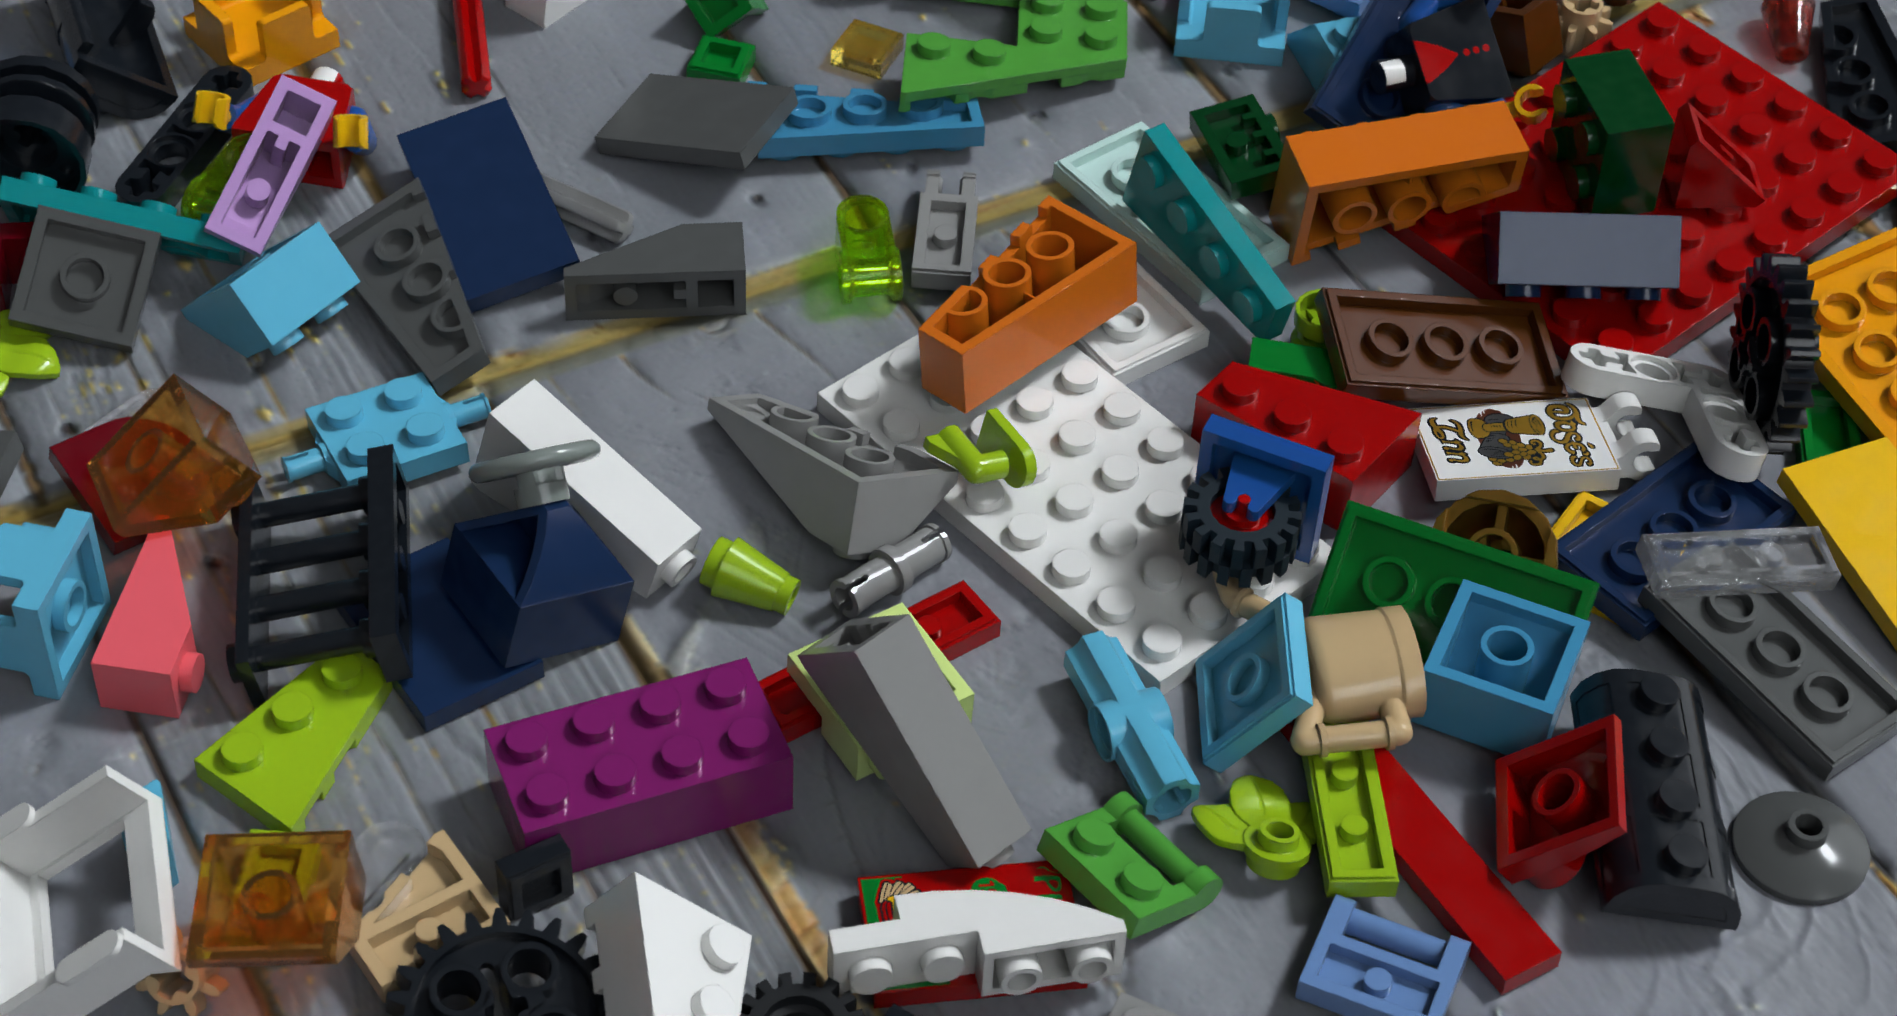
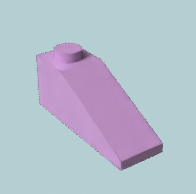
M281 75L204 227V232L260 258L331 123L337 101Z

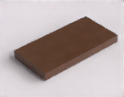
M1322 287L1314 299L1337 390L1372 400L1454 405L1569 398L1565 383L1561 379L1560 367L1540 303Z

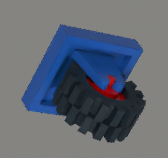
M1211 414L1202 430L1195 483L1192 482L1187 490V497H1184L1178 539L1179 550L1184 549L1183 559L1188 565L1198 562L1196 573L1204 578L1212 571L1216 572L1217 584L1227 586L1229 577L1238 578L1239 588H1250L1252 577H1256L1261 586L1271 583L1273 573L1281 577L1287 572L1288 564H1292L1294 559L1309 564L1319 544L1335 456Z

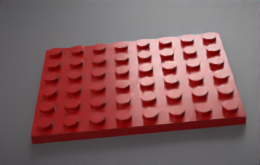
M1657 2L1569 58L1630 49L1674 123L1678 108L1689 102L1754 162L1765 202L1757 207L1675 209L1666 175L1663 172L1655 210L1635 215L1682 216L1680 284L1678 289H1661V301L1624 300L1625 288H1601V299L1564 298L1565 287L1541 286V297H1505V285H1489L1482 233L1483 215L1499 211L1584 213L1578 201L1570 198L1564 176L1556 162H1550L1544 147V134L1548 128H1551L1554 113L1553 89L1555 85L1560 83L1563 62L1528 83L1541 86L1544 89V94L1539 97L1526 99L1522 104V108L1528 112L1546 108L1547 116L1536 125H1528L1518 117L1513 118L1530 149L1517 191L1446 214L1441 206L1431 209L1416 221V225L1394 231L1391 223L1381 226V228L1480 299L1540 303L1555 354L1565 361L1570 348L1577 343H1591L1667 358L1734 311V303L1741 302L1739 284L1746 283V268L1753 267L1754 257H1761L1762 253L1792 254V256L1801 257V263H1803L1897 197V154L1810 99L1804 93L1796 90L1763 69L1760 65L1677 14L1674 10ZM1514 97L1510 98L1506 102L1514 101Z

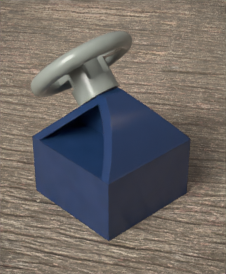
M595 440L576 441L487 460L472 465L468 471V476L474 483H486L516 477L519 489L513 491L518 510L454 523L440 584L504 668L618 641L635 581L568 500L570 499V494L563 467L597 458L601 452V447Z

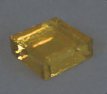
M854 19L832 47L831 65L881 80L902 52L904 34Z

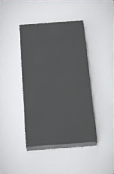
M1732 536L1718 542L1643 587L1637 601L1645 609L1651 610L1655 614L1654 617L1824 782L1897 735V691Z

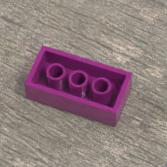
M747 657L484 729L489 784L515 851H520L560 833L571 850L572 873L793 809L794 757Z

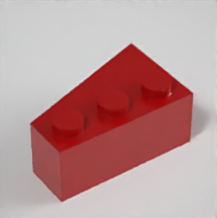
M1232 361L1196 394L1191 437L1200 444L1202 430L1211 414H1215L1334 455L1323 523L1338 530L1348 500L1371 507L1412 465L1422 413Z

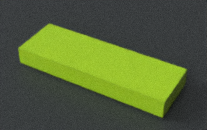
M1365 720V721H1356V722H1347V723H1337V724H1328V723H1324V724H1325V726H1332V725L1351 724V723H1360V722H1369V721H1368V720ZM1374 749L1329 753L1328 757L1320 758L1318 755L1302 756L1326 897H1335L1336 894L1344 897H1396L1399 877Z

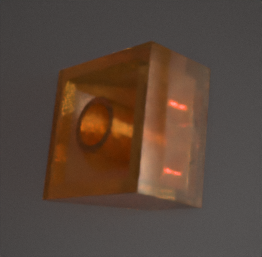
M175 373L86 465L113 531L122 537L218 523L232 507L239 506L250 496L255 483L262 477L231 413Z
M352 831L205 834L185 959L188 968L339 964L359 940L366 887V875Z

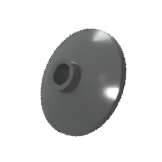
M1780 791L1759 796L1741 809L1732 828L1731 847L1741 870L1758 887L1785 901L1802 905H1825L1843 900L1861 886L1869 870L1870 848L1860 826L1840 807L1815 795L1795 791Z

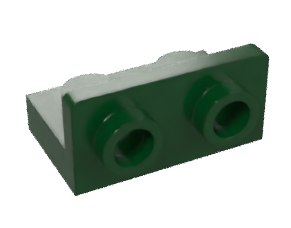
M1253 94L1189 112L1190 130L1231 201L1270 189L1274 191L1284 144L1280 139L1278 124L1271 113H1264Z

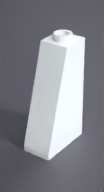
M533 379L489 413L476 463L582 440H595L599 443L601 452L597 458L563 466L570 499L568 500L635 582L632 590L647 599L664 583H667L670 587L676 586L693 569L697 562L693 552L702 528L539 382ZM516 477L486 483H474L471 481L478 490L510 511L518 510L513 491L519 489Z

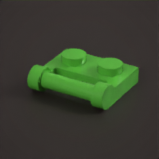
M1122 791L1109 799L1102 808L1046 828L1036 850L1099 911L1123 919L1127 929V938L1131 940L1207 907L1221 891L1223 880L1207 865L1198 867L1142 815L1143 806L1130 793ZM1124 835L1128 840H1130L1144 855H1146L1160 870H1162L1175 883V885L1172 886L1155 867L1151 866L1145 859H1143L1120 836Z

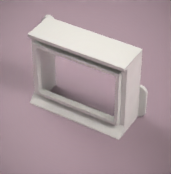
M105 765L37 811L30 804L23 802L0 816V1016H86L151 974L182 971L162 798ZM125 831L135 934L123 927L117 931L113 929L107 930L63 958L55 970L47 881Z

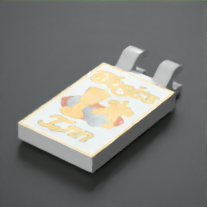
M1631 392L1616 393L1594 408L1591 407L1587 397L1408 408L1409 410L1422 413L1415 453L1434 501L1460 500L1466 497L1465 495L1477 490H1506L1519 496L1618 490L1620 478L1628 477L1634 480H1642L1655 470L1649 456L1637 457L1640 453L1660 450V443L1652 429H1635L1631 420L1619 421L1627 415L1635 416L1642 414V407L1636 395Z

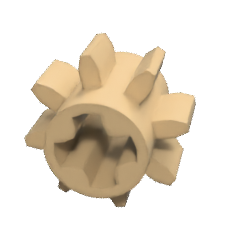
M1562 0L1561 5L1557 4L1564 51L1561 54L1571 57L1612 31L1613 22L1609 20L1611 7L1604 6L1603 0Z
M204 925L192 935L183 937L181 929L177 926L180 958L187 963L184 975L190 981L187 982L180 977L182 971L151 974L141 980L135 988L137 991L148 990L149 994L159 1002L157 1014L161 1016L173 1006L184 1004V1008L189 1016H197L206 1009L207 1000L204 993L209 996L218 997L228 989L230 983L218 974L221 962L227 959L231 953L230 950H217L215 945L207 939L209 927Z

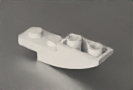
M949 890L894 895L893 920L828 930L827 974L829 978L839 982V995H843L848 990L851 993L870 995L879 993L888 987L925 981L943 983L951 981L958 976L975 973L981 997L1002 993L1022 995L1038 987L1075 981L1079 983H1094L1107 976L1122 974L1127 929L1123 919L1101 911L1054 898L1022 893Z

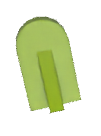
M997 408L986 411L976 447L956 425L947 426L939 434L925 437L923 448L931 455L955 467L965 480L972 484H981L1003 478L1011 487L1021 488L1032 484L1036 478L1037 464L1033 450Z

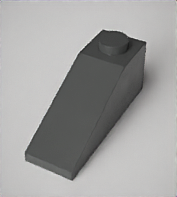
M742 222L681 224L563 268L566 321L746 314V265Z

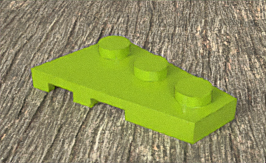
M364 653L315 661L194 759L197 777L269 829L303 833L306 829V816L317 799H325L335 783V770L347 751L357 748L391 694L393 690L392 682H386L380 665L371 658H367Z

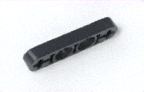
M227 65L211 69L203 75L118 178L115 184L118 202L140 207L142 200H154L175 207L232 136V134L219 131L213 126L200 130L188 129L189 126L197 124L191 121L196 91L209 90L226 94L231 97L230 104L237 105L254 95L251 74L239 66ZM171 157L186 158V160L178 164L166 165L159 163Z

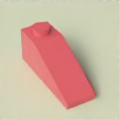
M156 516L90 664L100 707L179 719L189 693H197L202 685L205 672V658L202 653H197L169 518Z

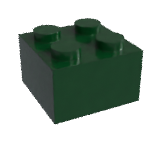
M1630 49L1564 59L1560 83L1555 85L1553 89L1554 113L1551 128H1548L1544 134V147L1550 162H1556L1564 176L1570 198L1578 201L1584 213L1640 214L1654 211L1675 126L1673 119Z

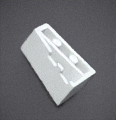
M633 872L584 908L586 930L596 931L600 966L591 972L594 994L604 996L606 1016H740L752 935L637 872Z

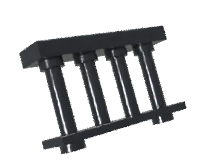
M393 444L367 449V476L359 477L358 484L272 501H265L253 471L240 473L239 500L231 502V519L238 538L235 643L227 644L226 661L232 681L235 684L243 682L253 707L257 708L268 700V670L362 652L365 653L367 658L377 657L386 682L413 678L409 487ZM362 509L368 515V521L359 523L358 530L271 546V527ZM358 556H364L365 560L368 561V568L359 570V577L270 594V573ZM364 603L366 609H369V617L360 618L359 626L269 643V621Z

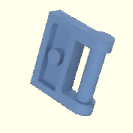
M1336 894L1298 980L1295 998L1343 1016H1445L1466 965L1472 942L1453 935L1450 936L1449 941L1437 938L1356 909L1357 901ZM1346 935H1349V936H1351V937L1360 939V940H1362V941H1365V942L1374 944V945H1376V946L1385 948V949H1387V950L1396 952V953H1398V954H1401V955L1410 957V958H1412V959L1421 961V962H1423V963H1426V964L1435 966V967H1437L1438 969H1435V968H1432V967H1430V966H1427V965L1418 963V962H1416V961L1407 959V958H1405V957H1402V956L1393 954V953H1391V952L1382 950V949H1380V948H1377V947L1368 945V944H1366V943L1357 941V940H1355V939L1346 937Z

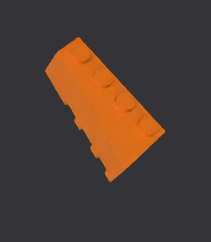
M1504 100L1478 105L1471 104L1460 108L1429 113H1416L1410 116L1374 122H1361L1355 125L1332 129L1306 131L1300 134L1285 136L1268 216L1276 233L1290 244L1288 260L1290 265L1294 266L1311 260L1309 250L1335 242L1337 249L1341 250L1361 243L1360 233L1390 223L1394 231L1416 225V221L1431 209L1441 206L1443 211L1449 214L1517 191L1530 149Z
M1048 195L1038 205V217L1031 224L1022 222L1010 234V245L999 257L990 255L978 267L979 277L970 286L960 285L918 328L922 388L967 414L1137 302V243Z

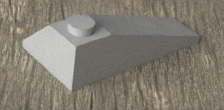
M754 393L709 398L707 410L810 534L832 546V551L840 557L864 560L869 558L871 552L885 544L894 546L914 532L957 484L958 470L919 449L902 443L895 446L894 453L869 444L870 432L854 426L844 429L836 426L818 425L819 414L769 396Z

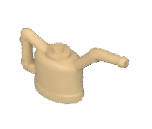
M1212 571L1219 597L1224 606L1230 610L1232 616L1236 618L1243 617L1249 620L1271 603L1254 594L1251 588H1239L1238 578L1229 577L1227 586L1217 584V573ZM1402 605L1304 618L1313 706L1295 718L1290 738L1293 750L1298 755H1318L1320 758L1328 757L1329 753L1385 748L1389 751L1395 750L1396 746L1407 744L1413 736L1410 718L1424 717L1427 707L1425 672L1416 634L1409 616ZM1381 719V720H1379V721H1369V722H1360V723H1351V724H1341V725H1332V726H1325V724H1324V723L1337 724V723H1347V722H1356V721H1365V720Z

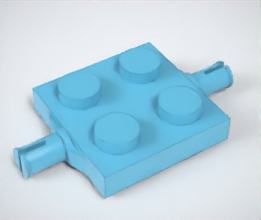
M422 372L407 377L395 378L388 383L347 396L335 397L328 402L306 408L305 414L308 429L315 439L316 447L287 457H281V465L289 483L324 471L339 481L342 487L358 484L359 477L367 476L368 448L393 444L405 479L409 482L470 462L467 441L458 428L488 419L491 407L484 393L449 404L437 396Z

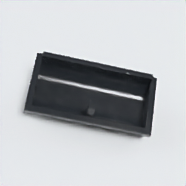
M45 0L65 64L71 66L89 81L99 97L101 114L109 112L119 117L134 120L151 118L166 111L177 100L178 94L152 22L155 14V7L152 1Z
M1610 669L1595 673L1582 680L1569 696L1574 729L1615 714L1622 722L1627 833L1593 851L1601 912L1736 930L1742 913L1735 889L1728 851L1727 832L1723 824L1715 781L1716 773L1710 754L1703 716L1704 708L1698 688L1687 679L1637 669Z

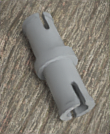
M926 523L917 532L894 546L885 544L873 550L869 555L868 562L844 577L837 578L830 584L829 591L834 605L839 609L852 600V604L844 608L842 614L849 618H855L863 610L887 595L897 596L903 594L912 587L914 578L936 564L950 558L952 547L947 534L942 532L934 539L929 540V537L937 533L940 527L934 523Z

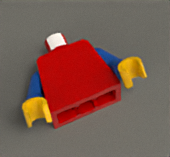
M318 67L312 72L310 78L287 74L275 75L260 92L237 105L230 104L231 97L226 94L209 90L196 91L191 121L195 123H209L219 131L232 134L236 163L281 75L336 100L337 103L331 123L301 183L344 189L353 153L367 156L373 153L377 146V138L366 111L355 106L353 88L348 84H344L343 77L333 68Z

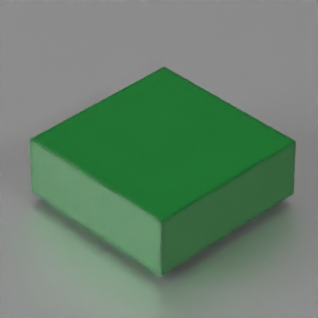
M703 35L686 68V77L746 82L756 61V45Z

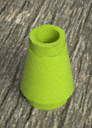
M723 536L719 537L704 563L699 579L700 584L711 588V596L771 612L776 611L784 616L792 607L801 586L800 579L791 576L789 572L740 537L736 538L734 542Z

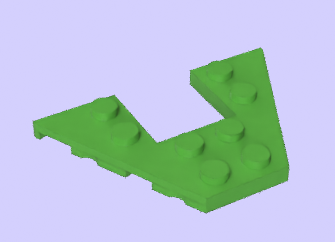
M956 0L1018 8L1016 46L1006 45L994 39L972 41L948 38L936 32L923 34L907 33L898 112H909L912 101L944 96L950 98L954 104L969 102L976 97L998 98L1027 93L1028 83L1058 79L1061 88L1080 85L1089 80L1106 81L1124 78L1127 63V1Z

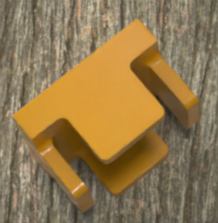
M193 0L195 12L183 17L185 33L219 66L231 65L246 69L251 74L253 86L340 47L338 28L324 17L321 0Z

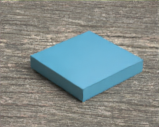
M1283 593L1196 661L1203 765L1222 773L1313 706L1303 605L1300 600L1291 595Z

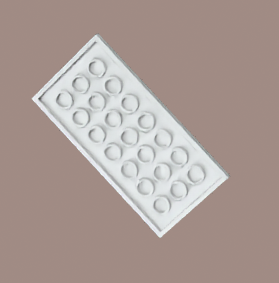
M919 334L817 393V411L836 427L847 429L854 426L870 432V445L894 453L895 446L901 443L914 447L954 469L956 468L931 455L923 448L925 437L939 434L947 426L956 425L976 447L986 411L997 408L1033 450L1037 464L1034 482L1021 488L1011 487L1003 478L981 484H972L965 480L959 472L957 484L934 510L1084 636L1103 630L1105 635L1117 637L1145 688L1155 686L1163 695L1167 694L1196 674L1195 663L1199 657L1248 621L1243 617L1236 618L1232 616L1230 610L1224 606L1219 597L1212 572L1206 578L1196 573L1198 562L1188 565L1183 559L1184 549L1179 550L1178 539L1184 497H1187V490L1192 482L1195 483L1200 444L1073 344L967 414L922 388ZM1319 539L1318 548L1309 564L1294 559L1292 564H1288L1287 572L1279 577L1273 573L1271 583L1261 586L1257 578L1252 577L1250 588L1254 591V594L1270 602L1283 593H1287L1302 601L1317 591L1332 547L1322 539Z

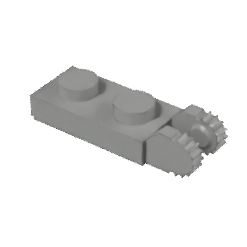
M928 169L925 192H920L911 287L956 291L960 285H971L978 212V196H975L976 173L963 172V178L960 180L959 195L942 193L943 178L940 176L941 170Z

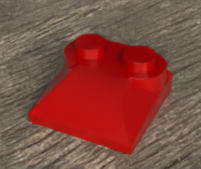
M1615 714L1495 760L1497 871L1511 884L1527 879L1539 889L1558 888L1576 876L1584 863L1586 854L1627 833L1622 722Z

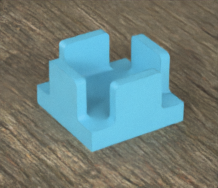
M1179 0L1174 56L1282 67L1290 0Z
M69 508L65 509L55 528L24 522L21 526L10 523L0 525V585L20 588L11 605L14 617L0 614V668L26 673L30 677L34 695L60 700L112 603L92 513Z

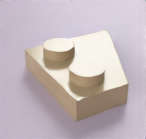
M444 829L434 833L427 841L428 854L409 876L400 873L384 892V899L380 906L367 912L347 936L351 956L383 1003H386L387 992L401 990L396 985V969L398 966L405 965L417 968L413 961L414 945L417 942L438 950L437 927L439 925L447 926L457 936L464 934L466 913L471 912L477 918L482 928L492 926L495 908H500ZM506 916L508 925H511L510 920Z

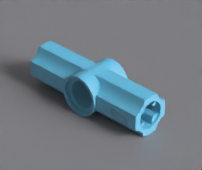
M1103 630L1082 636L1075 646L1065 651L1064 668L1088 710L1089 730L1098 754L1105 762L1116 761L1134 796L1143 806L1145 815H1154L1159 821L1181 815L1190 803L1198 800L1200 783L1174 739L1173 719L1164 695L1155 686L1145 688L1117 637H1109L1105 635Z

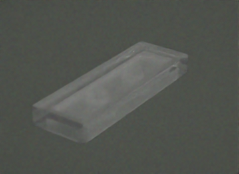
M1819 526L1642 534L1635 548L1655 599L1834 590L1841 578V573Z

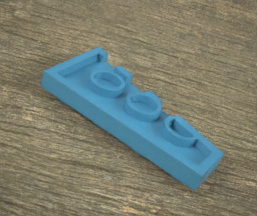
M747 81V83L767 85V82ZM795 84L794 90L798 105L757 156L758 159L772 158L778 161H789L799 156L829 155L836 158H844L855 153L886 152L897 155L911 150L939 148L946 151H960L966 147L984 146L985 125L977 97L969 102L954 104L950 98L945 96L912 101L909 112H898L900 97L898 101H889L882 95L874 93V90L851 88L850 95L847 97L819 96L818 86Z

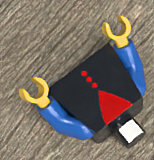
M1414 0L1399 18V32L1385 43L1388 58L1372 62L1369 68V78L1373 90L1379 95L1399 91L1404 110L1409 116L1416 113H1429L1460 108L1471 104L1478 105L1503 100L1512 117H1518L1528 125H1536L1547 116L1546 108L1533 112H1528L1522 108V104L1526 99L1539 97L1544 94V89L1537 84L1522 86L1514 97L1484 0ZM1514 97V101L1506 102L1510 98Z

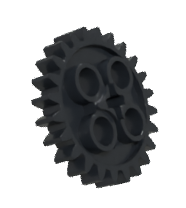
M1762 253L1761 257H1754L1753 267L1746 268V283L1739 284L1741 302L1734 303L1733 309L1736 316L1735 326H1730L1729 330L1734 339L1727 355L1729 358L1728 376L1730 385L1733 389H1740L1743 395L1746 418L1756 421L1768 445V454L1784 455V452L1791 453L1793 443L1799 444L1801 441L1800 428L1808 427L1806 408L1814 407L1811 387L1812 384H1818L1819 380L1814 370V364L1821 357V351L1819 350L1821 325L1817 324L1814 320L1819 303L1818 301L1811 300L1814 281L1807 280L1808 266L1801 265V257L1792 256V254Z
M502 907L495 908L492 926L482 928L477 918L471 912L466 913L464 934L457 936L450 928L441 924L437 927L438 950L420 942L414 945L413 961L417 968L405 965L398 966L396 969V985L401 990L387 992L386 1013L392 1016H494L495 997L491 986L489 987L486 978L481 972L482 969L488 968L493 971L497 981L499 1000L504 1016H606L604 996L594 994L591 974L593 970L600 966L599 955L596 954L586 959L583 958L587 935L583 932L574 936L566 943L560 940L562 920L557 917L543 931L534 929L533 910L526 909L518 926L508 925ZM532 973L543 978L545 983L535 988H525L514 983L512 978L519 974ZM461 994L474 1000L475 1004L464 1010H453L447 1008L441 1001L450 995Z

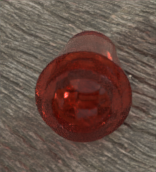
M1815 0L1763 1L1760 8L1761 15L1775 51V57L1780 63L1792 65L1800 63L1807 58L1816 7Z

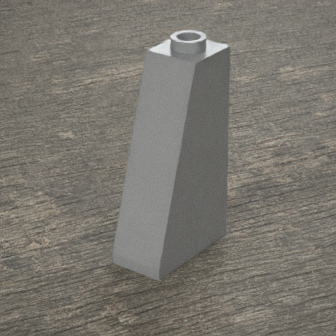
M910 614L850 619L797 655L806 671L947 866L964 868L987 866L994 868L1012 856L1015 851L1012 844L1032 829Z

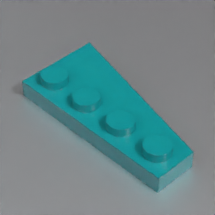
M22 172L20 179L2 175L0 205L10 223L33 222L38 205H43L159 232L162 238L160 249L171 254L243 266L246 251L204 232V227L211 214L203 213L200 220L176 215L177 208L159 201L142 200L139 207L117 202L118 196L115 193L98 187L82 186L80 193L56 188L58 183L56 180L37 173Z

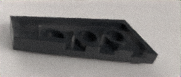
M1829 0L1820 2L1819 30L1826 109L1897 154V39L1877 0Z

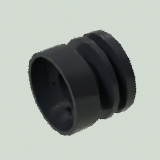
M20 55L0 61V183L2 175L20 179L22 172H31L56 180L58 182L56 188L80 193L81 187L85 185L92 158L91 148L96 139V129L100 120L99 97L89 81L71 66L43 56Z

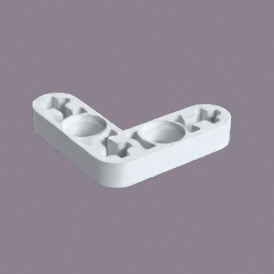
M1577 343L1570 348L1561 371V379L1567 386L1579 393L1602 399H1608L1610 396L1620 392H1631L1636 395L1641 406L1682 413L1698 450L1709 469L1726 479L1737 482H1752L1756 480L1769 452L1768 445L1756 421L1746 418L1743 395L1740 389H1733L1731 387L1728 374L1703 364L1591 343Z

